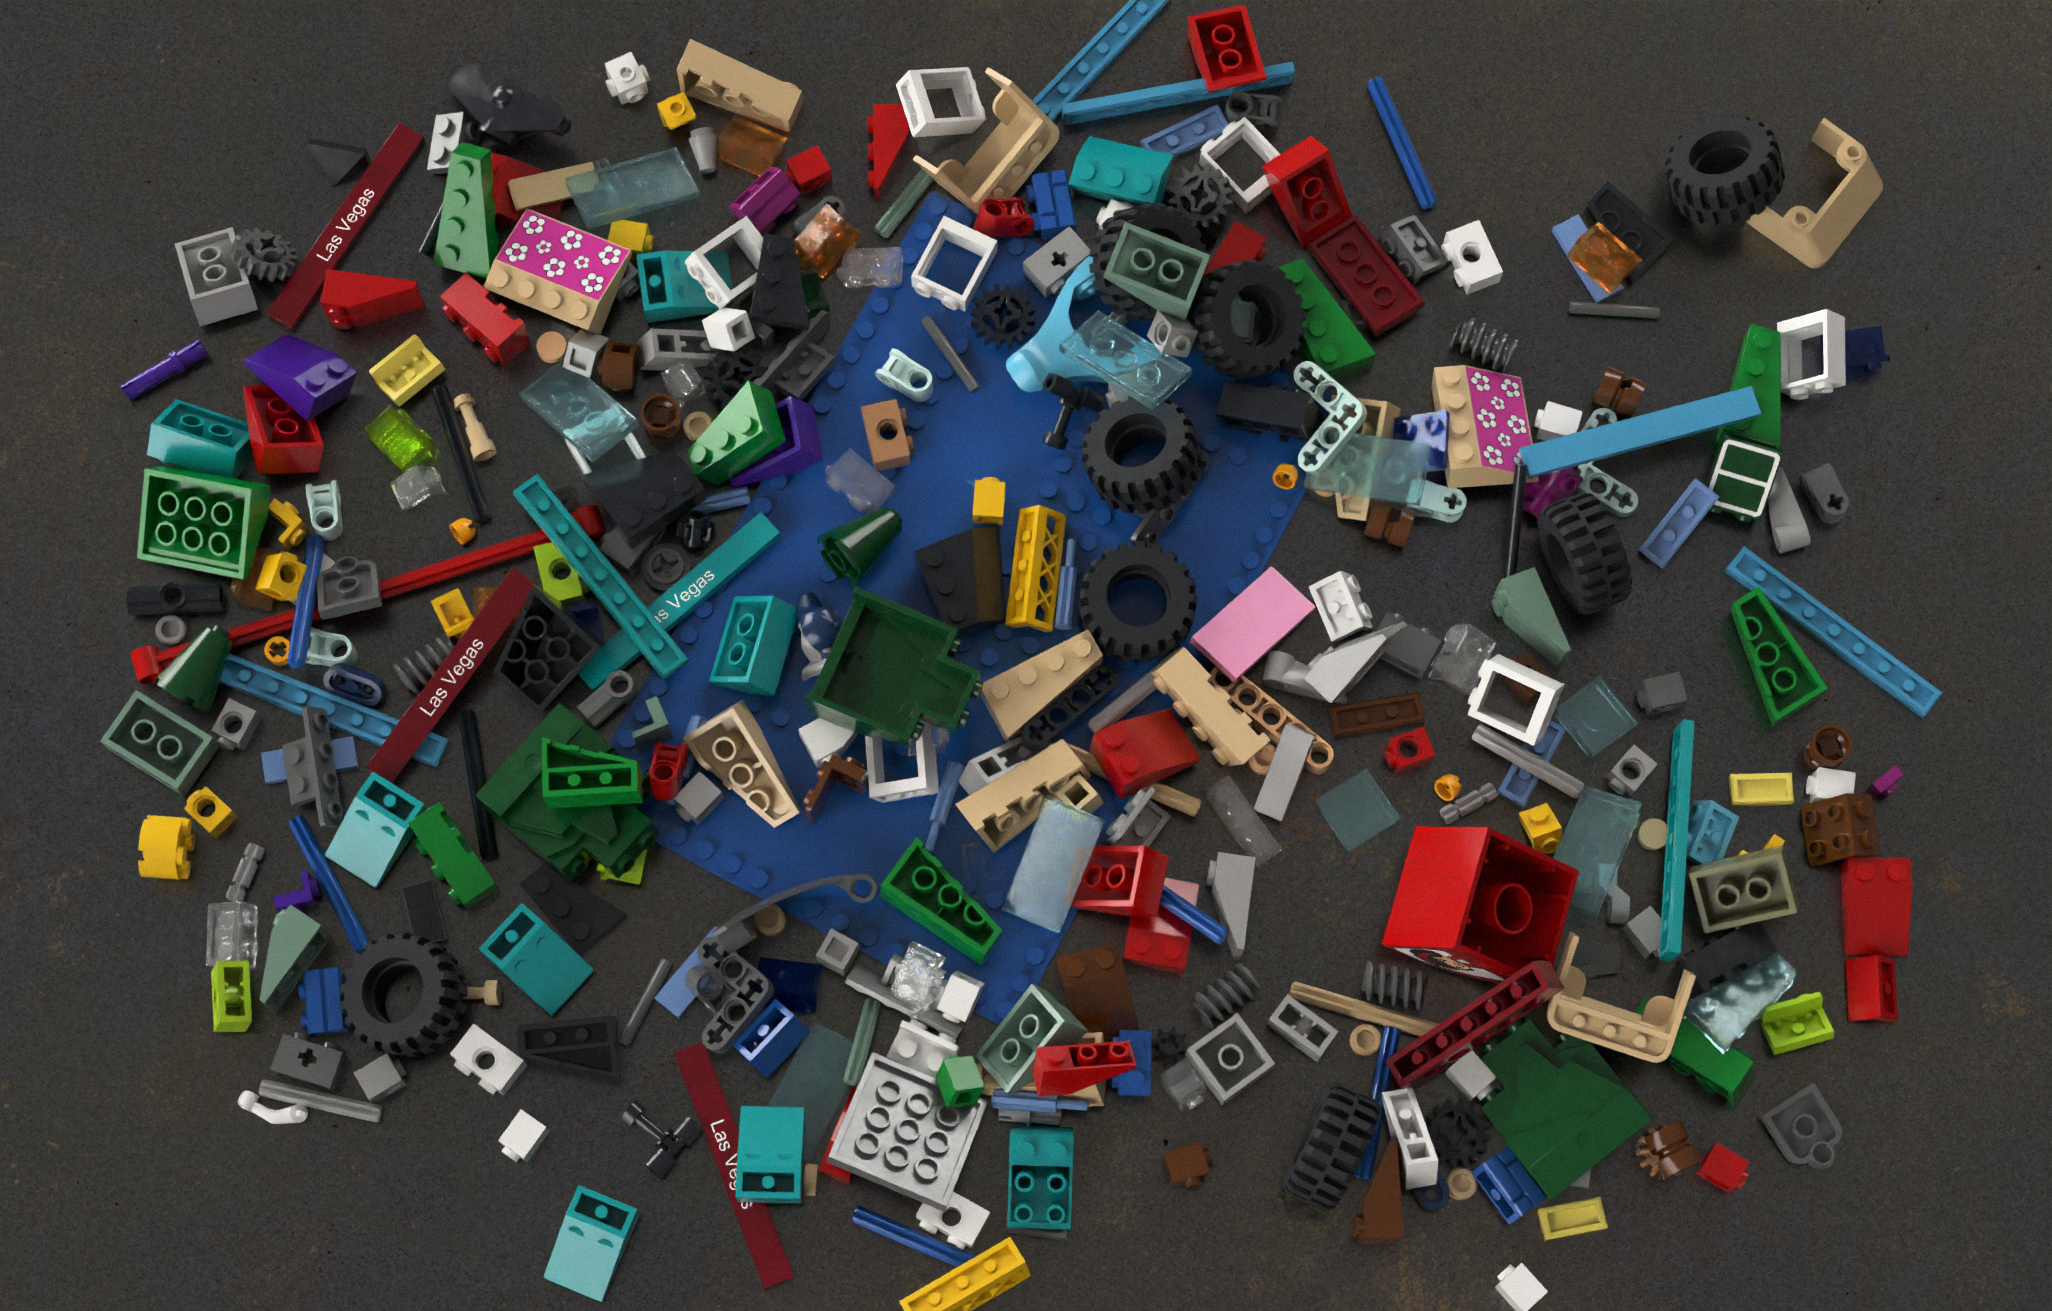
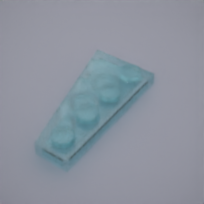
M1777 952L1687 1002L1684 1015L1724 1055L1730 1049L1731 1044L1747 1031L1749 1025L1754 1020H1758L1764 1014L1765 1009L1771 1003L1774 1004L1797 980L1798 972Z

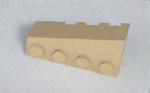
M692 39L689 40L677 67L680 90L685 95L789 133L803 104L802 90H799L796 85L782 82Z
M1089 629L983 682L984 685L980 696L1005 743L1016 739L1022 733L1023 727L1027 722L1091 670L1102 665L1103 655Z
M1185 647L1175 650L1150 672L1155 678L1153 683L1162 694L1168 693L1174 701L1172 704L1173 708L1181 717L1185 718L1187 716L1194 724L1192 727L1193 732L1203 742L1205 740L1209 742L1214 748L1212 750L1213 756L1222 765H1242L1270 741L1264 732L1259 736L1251 728L1253 720L1245 712L1242 713L1237 708L1233 709L1230 706L1232 704L1231 697L1224 689L1218 685L1213 687L1209 683L1212 680V676Z
M1061 739L955 805L988 847L995 853L1060 802L1055 793L1078 773L1085 780H1088L1091 774L1067 743Z

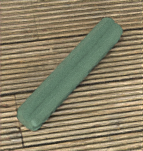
M921 168L876 224L875 231L883 238H888L934 179Z
M867 998L864 1001L843 1078L844 1083L847 1085L858 1086L862 1077L881 1003L878 1000Z

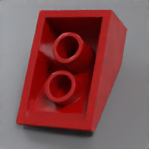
M1245 4L1188 16V38L1195 62L1208 92L1266 80L1265 70Z
M1314 137L1306 138L1262 166L1270 190L1304 249L1307 248V244L1352 217L1330 150Z
M491 153L494 188L492 189L493 203L496 204L495 224L514 228L526 209L516 211L507 183L512 179L546 171L508 156ZM564 200L528 209L559 220Z
M327 269L320 301L329 322L334 327L340 329H350V326L360 328L422 309L425 305L417 281Z
M268 385L244 386L243 393L251 452L258 474L318 473L324 445L315 418L313 417L306 421Z
M1170 709L1123 720L1093 734L1089 749L1120 800L1201 760Z
M1076 846L1064 906L1132 917H1157L1169 856L1147 846Z
M1847 858L1840 865L1844 956L1867 957L1880 955L1884 957H1907L1912 898L1911 858Z
M1165 878L1164 885L1196 907L1199 884ZM1161 904L1159 905L1157 917L1130 916L1122 960L1123 965L1184 975L1192 926Z

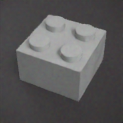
M1238 1013L1189 1047L1185 1053V1057L1222 1106L1273 1070L1275 1062Z

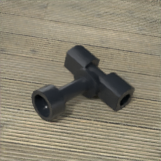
M1048 373L1043 383V390L1058 396L1057 403L1062 405L1053 431H1046L1042 443L1065 451L1069 439L1065 438L1064 434L1073 410L1080 411L1081 407H1084L1088 410L1099 412L1103 406L1105 395L1089 388H1077L1073 386L1072 381L1059 375Z
M636 1100L624 1112L621 1120L629 1127L637 1124L657 1141L654 1148L658 1151L646 1164V1167L658 1178L662 1179L676 1163L674 1158L684 1146L689 1148L703 1132V1129L691 1118L687 1117L676 1131L670 1128L665 1132L645 1115L647 1107Z

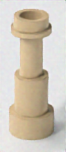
M469 393L457 396L454 399V407L456 411L462 412L467 427L465 430L472 445L470 451L474 461L479 462L490 459L497 451L493 441L488 439L483 424L477 420L472 407L475 405L474 398Z

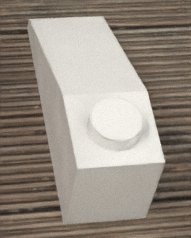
M821 718L798 729L800 738L817 768L821 766L824 760L829 762L832 754L841 758L840 756L847 751L859 734Z
M1413 1087L1382 1092L1391 1140H1397L1399 1172L1405 1190L1435 1185L1437 1183L1438 1158Z

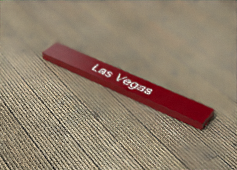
M400 122L397 124L266 312L270 318L292 331L295 329L322 290L327 269L336 270L425 142L424 136Z
M515 568L510 570L365 768L393 783L523 607L532 585L535 584L533 581Z
M703 1042L675 1052L674 1055L764 1289L793 1279L794 1275L766 1203L737 1202L739 1133Z

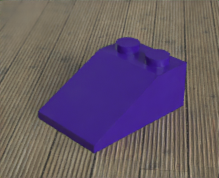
M289 334L280 337L245 358L243 362L306 421H309L349 396L357 375V371L337 353Z
M792 396L775 404L786 441L730 477V485L732 487H739L800 472L823 460L814 407Z

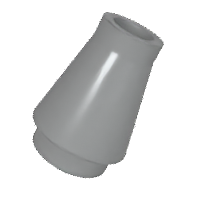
M704 127L692 130L689 143L698 163L699 172L710 173L716 171L718 135L714 134V128Z

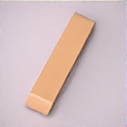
M1214 667L1210 674L1212 680L1209 683L1213 687L1218 685L1215 678L1225 674L1217 667ZM1244 675L1235 683L1231 681L1229 686H1220L1231 697L1232 704L1230 706L1233 709L1237 708L1242 713L1245 712L1253 720L1251 725L1260 733L1264 732L1276 746H1278L1287 723L1315 734L1316 737L1304 768L1316 775L1324 774L1328 771L1334 757L1332 747ZM1248 694L1254 698L1255 703L1245 706L1239 701V697ZM1268 713L1274 714L1279 722L1275 725H1268L1264 722L1263 716ZM1321 752L1326 756L1327 761L1317 764L1311 759V754Z

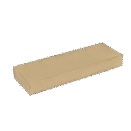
M593 162L512 179L507 183L516 211L589 195L601 190Z

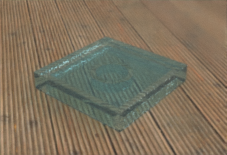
M1600 676L1558 705L1553 713L1590 759L1638 725L1635 718Z
M1367 768L1320 796L1314 802L1348 853L1401 820Z

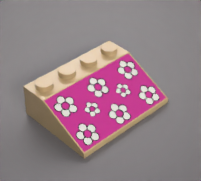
M527 208L495 257L484 288L588 331L601 334L633 250Z
M1466 365L1434 367L1431 390L1447 488L1513 484L1515 464H1523L1519 449L1520 447L1533 444L1521 377ZM1526 474L1525 483L1538 482L1539 477L1537 476L1528 479Z

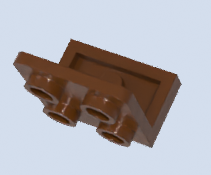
M833 754L829 762L823 761L817 773V778L820 780L815 790L809 789L803 801V805L806 806L805 813L810 823L815 824L836 782L865 794L869 784L867 771L863 769V763L851 757H847L844 760Z
M1846 793L1807 804L1801 808L1808 862L1811 866H1819L1849 857L1873 858L1881 855L1871 794Z

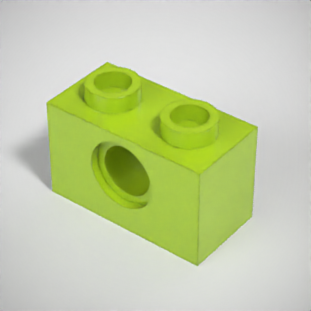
M550 542L534 546L543 590L559 600L567 608L586 603L584 593L589 592L588 586L555 545ZM561 569L570 571V575L563 580L555 578V574Z

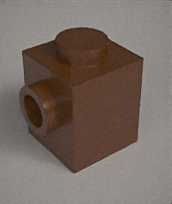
M608 342L603 357H600L598 361L597 373L602 375V386L610 387L614 391L632 390L637 379L639 345Z
M1528 651L1522 657L1516 654L1511 658V660L1553 679ZM1505 675L1501 678L1526 705L1541 693Z
M1200 1142L1165 1152L1162 1157L1172 1187L1186 1184V1187L1190 1188L1204 1183V1177H1207L1210 1173L1209 1167L1213 1166L1208 1148L1202 1149Z

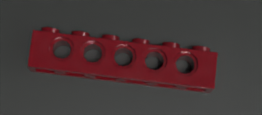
M1532 961L1388 1058L1386 1063L1400 1088L1418 1087L1565 989L1550 961Z

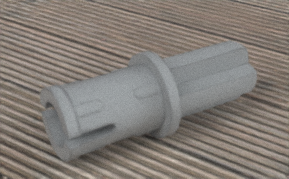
M999 1109L998 1121L1026 1123V1126L1029 1127L1031 1123L1058 1126L1061 1124L1062 1110L1057 1109L1056 1113Z

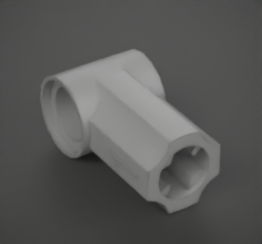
M614 671L606 678V682L577 708L596 728L623 703H628L635 697L636 685L625 671ZM619 681L628 682V688L623 693H615L613 691L614 685Z

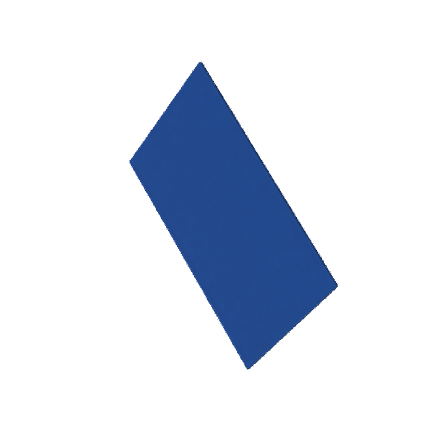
M931 192L835 354L836 363L820 380L807 404L814 407L823 460L800 472L761 481L751 499V503L747 505L729 538L762 512L781 533L782 537L679 622L671 638L689 659V662L665 680L652 668L609 744L623 758L637 761L643 774L651 766L654 747L638 752L632 732L653 724L645 702L646 700L657 696L673 739L663 744L681 746L692 715H698L710 720L743 700L758 723L801 812L774 828L751 809L741 796L734 790H729L725 787L721 779L710 770H705L695 760L689 779H683L679 792L700 771L722 791L724 799L697 825L692 819L686 822L675 811L678 807L676 804L669 806L666 804V801L656 799L651 793L648 801L637 809L648 817L660 831L655 843L760 899H765L790 887L820 878L853 873H869L873 875L878 883V891L875 897L866 903L855 901L840 886L827 884L797 893L774 904L779 906L784 912L827 935L832 928L858 942L859 952L885 966H888L892 956L897 954L948 981L955 971H959L985 983L973 1013L999 1026L1031 984L1038 986L1079 910L1064 906L1076 846H1106L1104 842L1109 835L1105 831L1115 818H1118L1122 813L1124 815L1127 813L1123 807L1132 795L1120 800L1108 780L1090 773L1091 777L1086 781L1099 794L1104 804L1081 824L1076 822L1058 802L993 853L955 805L969 796L959 783L946 825L941 826L933 852L930 854L941 862L948 874L963 886V890L969 897L976 901L1002 929L1000 942L981 966L879 897L881 884L914 839L918 837L925 847L932 825L929 819L937 794L881 803L869 798V786L865 794H862L836 782L817 822L813 824L808 821L805 813L806 806L803 805V801L810 788L815 790L820 780L817 778L820 767H816L800 738L798 729L819 718L807 713L804 698L806 692H812L819 675L813 676L807 681L802 680V670L809 664L810 660L801 648V631L798 627L800 622L799 615L788 648V655L780 675V682L774 696L751 695L709 683L735 596H775L797 608L799 599L804 594L813 592L818 596L823 607L835 608L841 614L844 622L853 602L855 586L848 585L851 580L846 577L840 580L829 569L820 554V551L824 549L822 542L817 545V539L821 534L882 507L894 509L898 512L902 519V531L863 580L856 586L885 599L893 600L900 605L938 621L940 620L915 563L914 551L969 529L999 527L1005 614H1007L1019 509L1042 505L1066 514L1060 572L1061 566H1065L1067 541L1069 539L1077 541L1074 567L1077 568L1072 629L1059 630L1054 628L1059 591L1058 582L1053 631L1044 632L1030 626L1014 629L1005 626L1006 621L959 639L962 640L956 657L950 656L949 658L981 671V682H985L1083 632V620L1080 619L1079 599L1085 573L1089 572V567L1095 559L1100 560L1102 558V552L1110 548L1112 551H1115L1118 548V544L1125 542L1128 543V547L1134 546L1130 539L1143 521V518L1131 513L1122 512L1120 508L1114 509L1106 501L1102 500L1084 468L1081 457L1083 438L1085 434H1089L1088 427L1093 420L1097 421L1099 419L1098 414L1104 409H1110L1106 398L1099 412H1094L1084 407H1081L1080 411L1073 410L1064 437L1069 440L1065 451L1042 443L1046 431H1053L1062 405L1057 403L1059 397L1044 390L1029 393L1017 386V383L1012 379L1006 368L1007 359L1039 332L1060 294L1055 295L1052 293L1045 298L1023 273V261L1043 246L1024 236L993 238L997 240V253L966 311L949 309L941 303V300L933 296L929 298L918 294L914 287H912L911 276L943 216L973 230L978 216L971 209L937 192ZM945 240L925 278L963 295L982 257ZM996 284L1000 290H1004L1006 284H1009L1010 292L1013 293L1020 288L1021 298L1029 296L1030 304L1028 306L1035 307V314L1032 315L1035 318V326H1028L1031 329L1030 337L1022 335L1023 344L1019 345L1016 341H1013L1012 349H1008L1006 343H1003L1000 349L996 350L995 342L993 341L988 346L984 345L985 336L977 338L975 336L977 328H971V320L974 318L971 316V308L976 307L974 299L976 297L984 299L983 290L986 289L992 293ZM1100 289L1090 297L1082 300L1075 299L1070 304L1069 318L1071 326L1086 348L1099 358L1123 360L1137 346L1146 342L1152 343L1147 334L1153 320L1143 322L1140 320H1129L1105 346L1100 347L1092 341V332L1113 312L1111 310L1112 304L1105 305L1101 300L1100 296L1102 293ZM1011 302L1015 309H1020L1016 304ZM1006 308L1003 309V314L999 318L1000 326H1002L1003 320L1007 316ZM930 315L979 383L981 388L973 394L969 392L921 323L925 317ZM986 325L991 331L994 332V329L991 327V325ZM1191 347L1187 358L1162 354L1164 359L1144 374L1156 399L1159 396L1170 399L1171 403H1177L1188 414L1203 449L1211 459L1207 471L1201 476L1190 496L1184 501L1175 514L1173 521L1169 523L1157 542L1158 545L1163 546L1162 552L1168 554L1169 551L1175 553L1178 556L1177 562L1179 564L1185 563L1189 568V577L1194 578L1196 585L1195 594L1197 595L1194 621L1187 638L1182 639L1178 648L1185 647L1208 672L1213 663L1190 643L1192 636L1261 575L1307 491L1313 474L1303 470L1298 463V454L1306 442L1289 438L1288 443L1278 441L1280 435L1261 431L1259 436L1222 425L1216 416L1225 381L1236 382V380H1245L1264 387L1265 384H1272L1278 386L1281 390L1287 391L1302 389L1295 382L1294 373L1280 367L1279 370L1247 379L1229 378L1227 374L1220 375L1214 372V365L1207 367L1201 361L1203 357L1201 352L1196 353L1193 347ZM891 349L901 351L911 360L930 371L933 381V394L928 400L924 402L913 401L898 390L885 385L875 376L877 369H882L889 359ZM917 380L912 386L922 388L927 383L923 380ZM1089 381L1073 383V386L1077 388H1089L1102 395L1108 393V384ZM1325 390L1323 393L1325 402H1331L1332 395L1335 394ZM897 399L898 407L905 408L908 425L903 426L905 436L912 437L915 453L910 454V465L875 472L862 419L861 407ZM1314 399L1325 421L1328 418L1329 411ZM886 430L881 434V437L891 440L897 434L892 430ZM1327 431L1325 439L1328 444H1331V438ZM1146 442L1140 444L1123 457L1120 465L1125 467L1144 465L1160 454L1165 443ZM1320 443L1317 444V447L1321 448L1322 451L1328 452L1329 449L1323 447ZM1310 454L1308 457L1310 464L1316 465L1318 463L1316 456ZM1282 463L1294 465L1298 470V480L1292 489H1281L1272 480L1275 469ZM984 477H995L1000 482H1006L1003 526L973 524L975 486L968 481L975 484V480H982ZM1047 517V528L1050 534H1053L1055 520ZM1046 546L1043 550V556L1048 564L1051 560V553ZM1044 575L1040 577L1039 583L1043 593L1047 591L1048 585ZM1130 579L1119 583L1112 589L1109 596V607L1113 615L1121 622L1130 626L1143 627L1151 625L1163 617L1167 601L1162 590L1152 582L1143 579ZM1039 604L1036 608L1035 619L1043 622L1044 611ZM1103 647L1099 648L1103 655L1102 665L1111 667L1117 674V683L1114 691L1051 743L1054 744L1063 739L1066 743L1091 753L1089 749L1094 733L1089 729L1088 721L1164 658L1157 661L1153 657L1149 659V663L1140 664L1139 659H1131L1130 664L1122 662V657L1115 655L1112 659L1105 655ZM1169 650V651L1166 653V657H1167L1170 653H1172V651ZM1098 676L1096 685L1092 687L1094 693L1100 684L1105 683L1107 685L1109 680L1107 677L1101 679ZM1156 689L1116 723L1167 709L1171 710L1179 724L1183 717L1173 708L1172 704L1174 701L1168 693L1162 694ZM1078 692L1072 696L1073 702L1077 705L1083 706L1089 702L1087 695ZM980 695L977 700L972 698L968 709L971 710L970 718L965 728L959 727L956 735L934 726L938 788H940L947 761L960 763L966 768L969 760L1005 744ZM1053 711L1049 714L1051 721L1056 724H1062L1066 721V716L1061 711ZM1044 724L1041 729L1042 731L1046 729V726ZM859 733L847 751L840 757L844 760L847 757H851L864 764L863 769L867 771L868 775L865 735ZM882 739L885 782L918 777L916 741L912 740L910 747L907 748L893 741L889 742ZM859 880L855 884V890L859 895L867 896L872 892V885L867 880Z

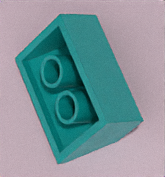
M1089 136L1076 156L1069 185L1075 194L1109 202L1111 199L1117 202L1123 200L1134 207L1148 203H1162L1175 156Z
M178 399L151 423L147 455L157 458L163 463H172L187 470L236 479L244 471L251 454L247 422Z
M735 596L709 683L751 695L774 696L780 682L785 659L788 655L792 634L796 628L797 608L775 596Z

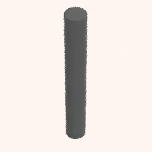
M1570 301L1568 311L1572 314L1658 319L1660 308L1655 306Z
M930 315L925 317L921 323L969 392L971 394L977 392L981 388L979 383Z
M661 959L618 1040L620 1044L626 1047L630 1046L654 1001V997L660 990L673 965L670 961Z

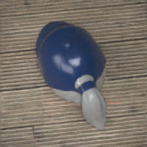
M813 592L804 594L797 603V611L800 618L798 627L801 631V648L810 660L809 664L802 670L803 681L820 675L843 624L841 614L835 608L823 607L820 599Z

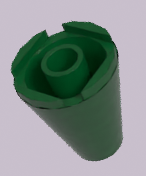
M882 507L821 534L817 539V545L822 542L824 548L820 551V554L829 569L840 580L846 577L851 580L848 585L856 586L902 531V519L894 509Z
M214 624L212 629L206 626L157 676L154 683L175 697L193 704V707L208 714L233 644L228 639L231 633Z

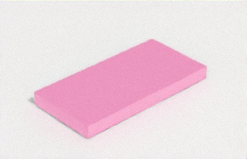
M1271 566L1195 633L1190 643L1235 683L1308 617L1316 606Z

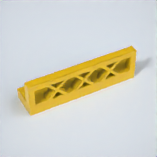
M1042 505L1019 509L1005 626L1014 629L1030 626L1044 632L1053 631L1066 514ZM1047 517L1055 520L1053 534H1050L1047 528ZM1046 546L1051 553V560L1048 564L1043 556V550ZM1042 575H1044L1048 583L1047 591L1044 593L1039 585ZM1039 604L1044 611L1043 622L1035 619L1036 608Z
M1008 1237L899 1302L904 1311H973L1031 1277V1274L1011 1237Z

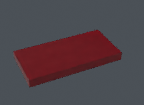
M1357 214L1307 244L1308 251L1346 300L1350 302L1353 309L1375 337L1425 307L1423 298Z

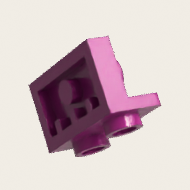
M1573 467L1538 476V482L1525 483L1523 510L1538 519V514L1545 506L1572 496L1582 483L1583 478Z

